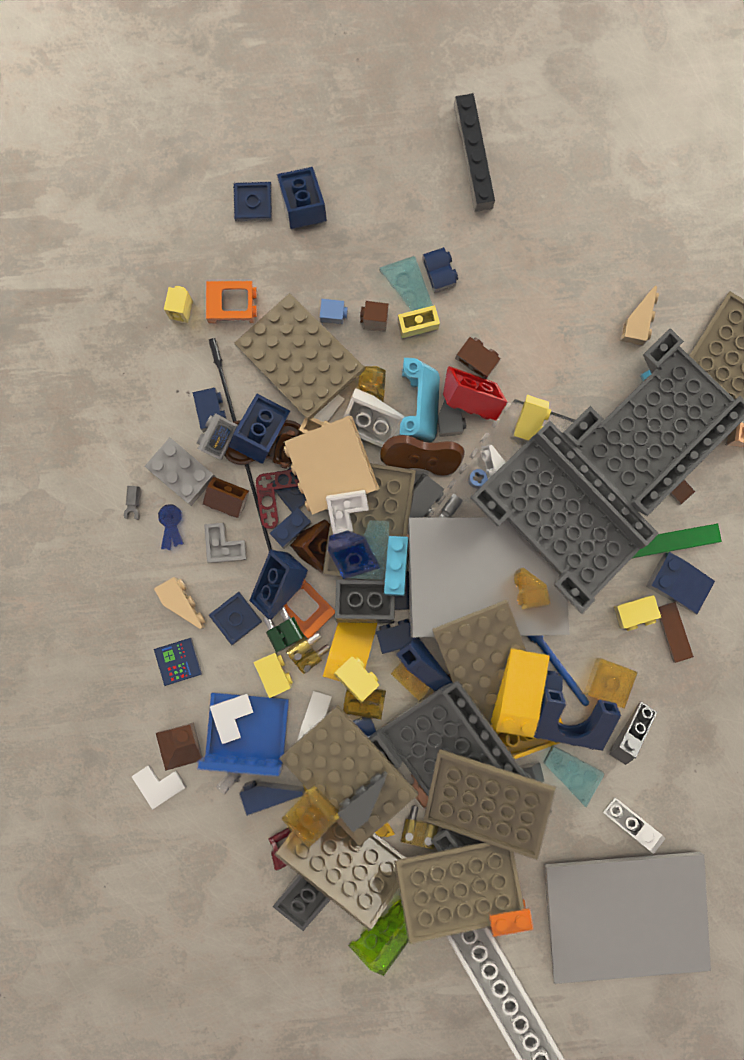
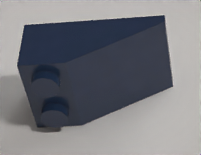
M313 167L277 174L290 229L327 221L325 203Z
M256 393L233 433L228 447L263 464L290 410Z
M270 550L249 601L267 619L272 620L301 588L308 570L289 552Z
M671 552L663 554L646 587L697 615L715 580L684 559Z
M253 780L242 786L243 788L239 795L246 816L304 796L305 789L302 786L263 781L256 783V780Z

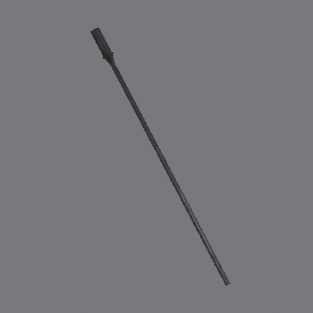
M212 338L208 341L214 363L220 373L229 410L234 422L236 417L222 370L223 360L220 356L216 338ZM245 464L250 486L252 489V493L254 496L255 504L261 522L258 497L254 486L253 478L251 475L249 464ZM262 525L268 551H270L272 547L267 529Z

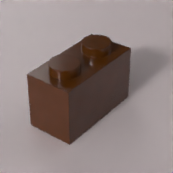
M366 301L365 307L361 306L360 323H363V329L386 332L389 303Z
M469 337L457 353L455 359L478 376L487 379L501 358L498 357L499 354L495 350H488L484 347L483 342L479 339Z
M213 477L206 488L203 505L226 513L229 516L239 518L245 507L249 490Z

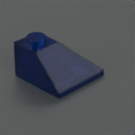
M350 531L329 536L328 552L343 579L380 568L364 536Z

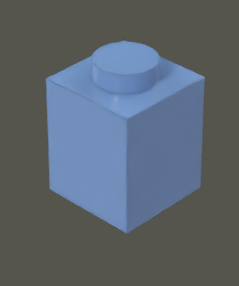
M321 299L320 322L343 324V318L347 319L348 307H345L344 301Z

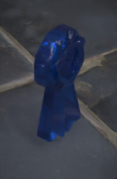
M173 504L164 505L158 512L159 522L165 526L161 549L171 550L172 539L174 547L184 544L177 525L182 520V513Z

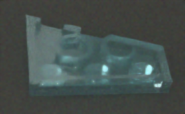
M415 256L379 268L380 272L385 275L411 311L433 306Z
M369 521L348 578L385 580L390 521Z
M552 745L543 761L557 778L587 807L605 773Z

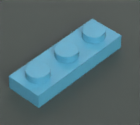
M389 536L385 595L405 596L408 537Z

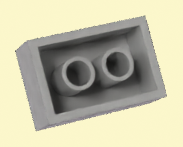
M170 437L144 466L191 506L206 490L212 478L216 477Z

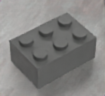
M336 580L335 620L339 623L395 624V596L384 594L385 581Z

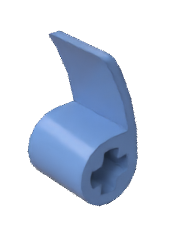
M476 469L469 475L468 483L472 488H480L488 478L483 470ZM475 475L482 478L480 483L473 480Z

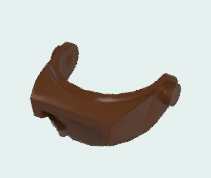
M288 430V432L277 437L272 462L281 465V468L289 467V457H287L284 451V446H286L284 441L294 438V431ZM282 442H283V445H282L281 451H280V459H279V450H280V446H281V444H282Z

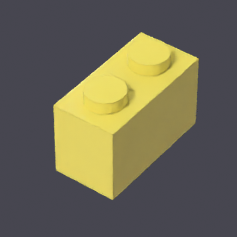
M180 286L168 288L164 311L169 319L189 322L193 300L188 291Z
M435 305L399 314L397 319L402 338L438 330L440 325Z
M527 395L515 426L514 436L525 440L533 437L543 427L544 420L548 421L551 413L549 402Z
M654 595L614 606L620 629L626 628L627 631L637 629V625L645 623V626L657 623L656 619L661 618Z
M273 653L254 662L269 698L292 688L290 684L293 683L289 672L285 673L283 669L285 662L281 655L278 656L277 653Z
M351 656L334 675L362 703L379 686L377 683L379 679L372 672L368 673L364 669L365 665L358 657L354 659Z

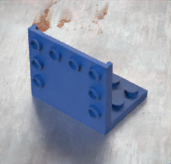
M211 693L210 706L241 695ZM248 696L253 713L235 719L241 738L224 744L221 742L210 709L206 753L198 761V770L279 776L283 770V762L279 758L285 751L289 699Z

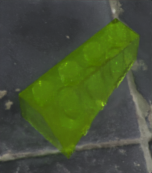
M401 899L388 909V913L383 918L379 917L370 931L365 930L360 934L361 937L356 942L353 941L348 945L370 971L382 976L386 974L408 944Z

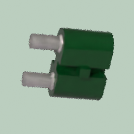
M285 607L279 611L284 622L278 626H274L273 622L266 617L263 618L268 628L266 634L276 653L305 638L295 618H290Z

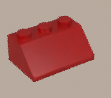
M448 366L443 396L447 405L453 409H463L468 414L480 415L486 420L492 419L497 421L508 403L498 384Z

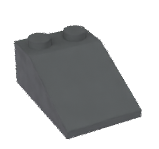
M297 874L275 902L273 908L304 931L328 904L330 899Z

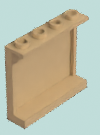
M347 416L284 441L286 445L284 446V451L287 457L291 458L292 472L299 479V490L302 494L304 493L306 497L305 506L309 512L311 511L312 515L328 509L326 496L365 490L367 494L380 489L352 416Z

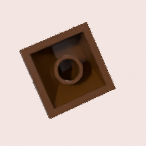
M326 519L302 531L290 545L302 560L322 574L330 526Z
M194 722L156 733L165 771L198 762L203 758Z

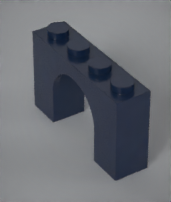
M544 688L540 716L534 738L603 751L621 717L617 703L599 699L587 720L577 725H564L558 722L567 705L563 692Z

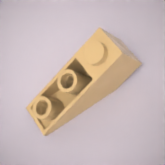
M657 286L651 289L624 322L621 341L644 345L647 340H650L652 329H649L650 323L655 318L653 307L654 304H657L659 293H656Z
M173 577L154 588L163 606L199 629L205 628L203 625L205 619L200 612L197 613L194 609L196 604L193 598L185 593L184 590L187 588L182 579L178 580L176 577Z

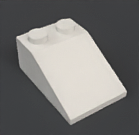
M355 388L343 415V418L347 416L353 417L361 439L380 447L389 438L399 435L401 421L405 418V416L375 396Z

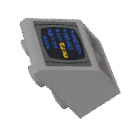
M215 414L214 417L210 416L206 423V427H208L206 433H201L198 438L197 444L199 446L197 449L222 460L238 425L218 414Z

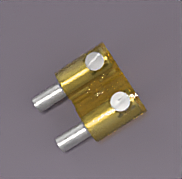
M318 632L308 640L304 637L286 650L288 656L303 674L321 662V656L330 650L327 644L318 651L314 650L312 644L322 638Z
M412 806L409 819L405 818L400 842L434 850V844L431 842V839L437 834L439 826L416 821L419 807Z

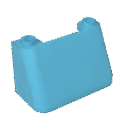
M404 358L402 377L409 379L411 387H418L417 415L403 418L400 424L399 435H407L423 442L432 443L437 436L440 375L436 369L418 359Z

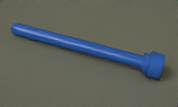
M527 636L531 642L533 641L538 644L545 655H549L550 662L559 674L563 676V679L582 705L588 706V698L544 641V636Z

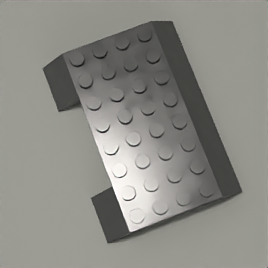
M671 328L643 354L651 375L605 420L589 406L563 432L570 442L638 512L645 516H648L744 420V399L741 396L734 399L680 347L684 341Z
M551 421L547 422L470 497L497 527L507 519L557 571L559 577L554 586L581 614L596 600L594 597L627 562L659 534Z
M459 681L444 685L383 725L369 737L370 741L396 769L404 762L428 797L440 749L527 777ZM442 828L431 839V842L438 851L483 842Z

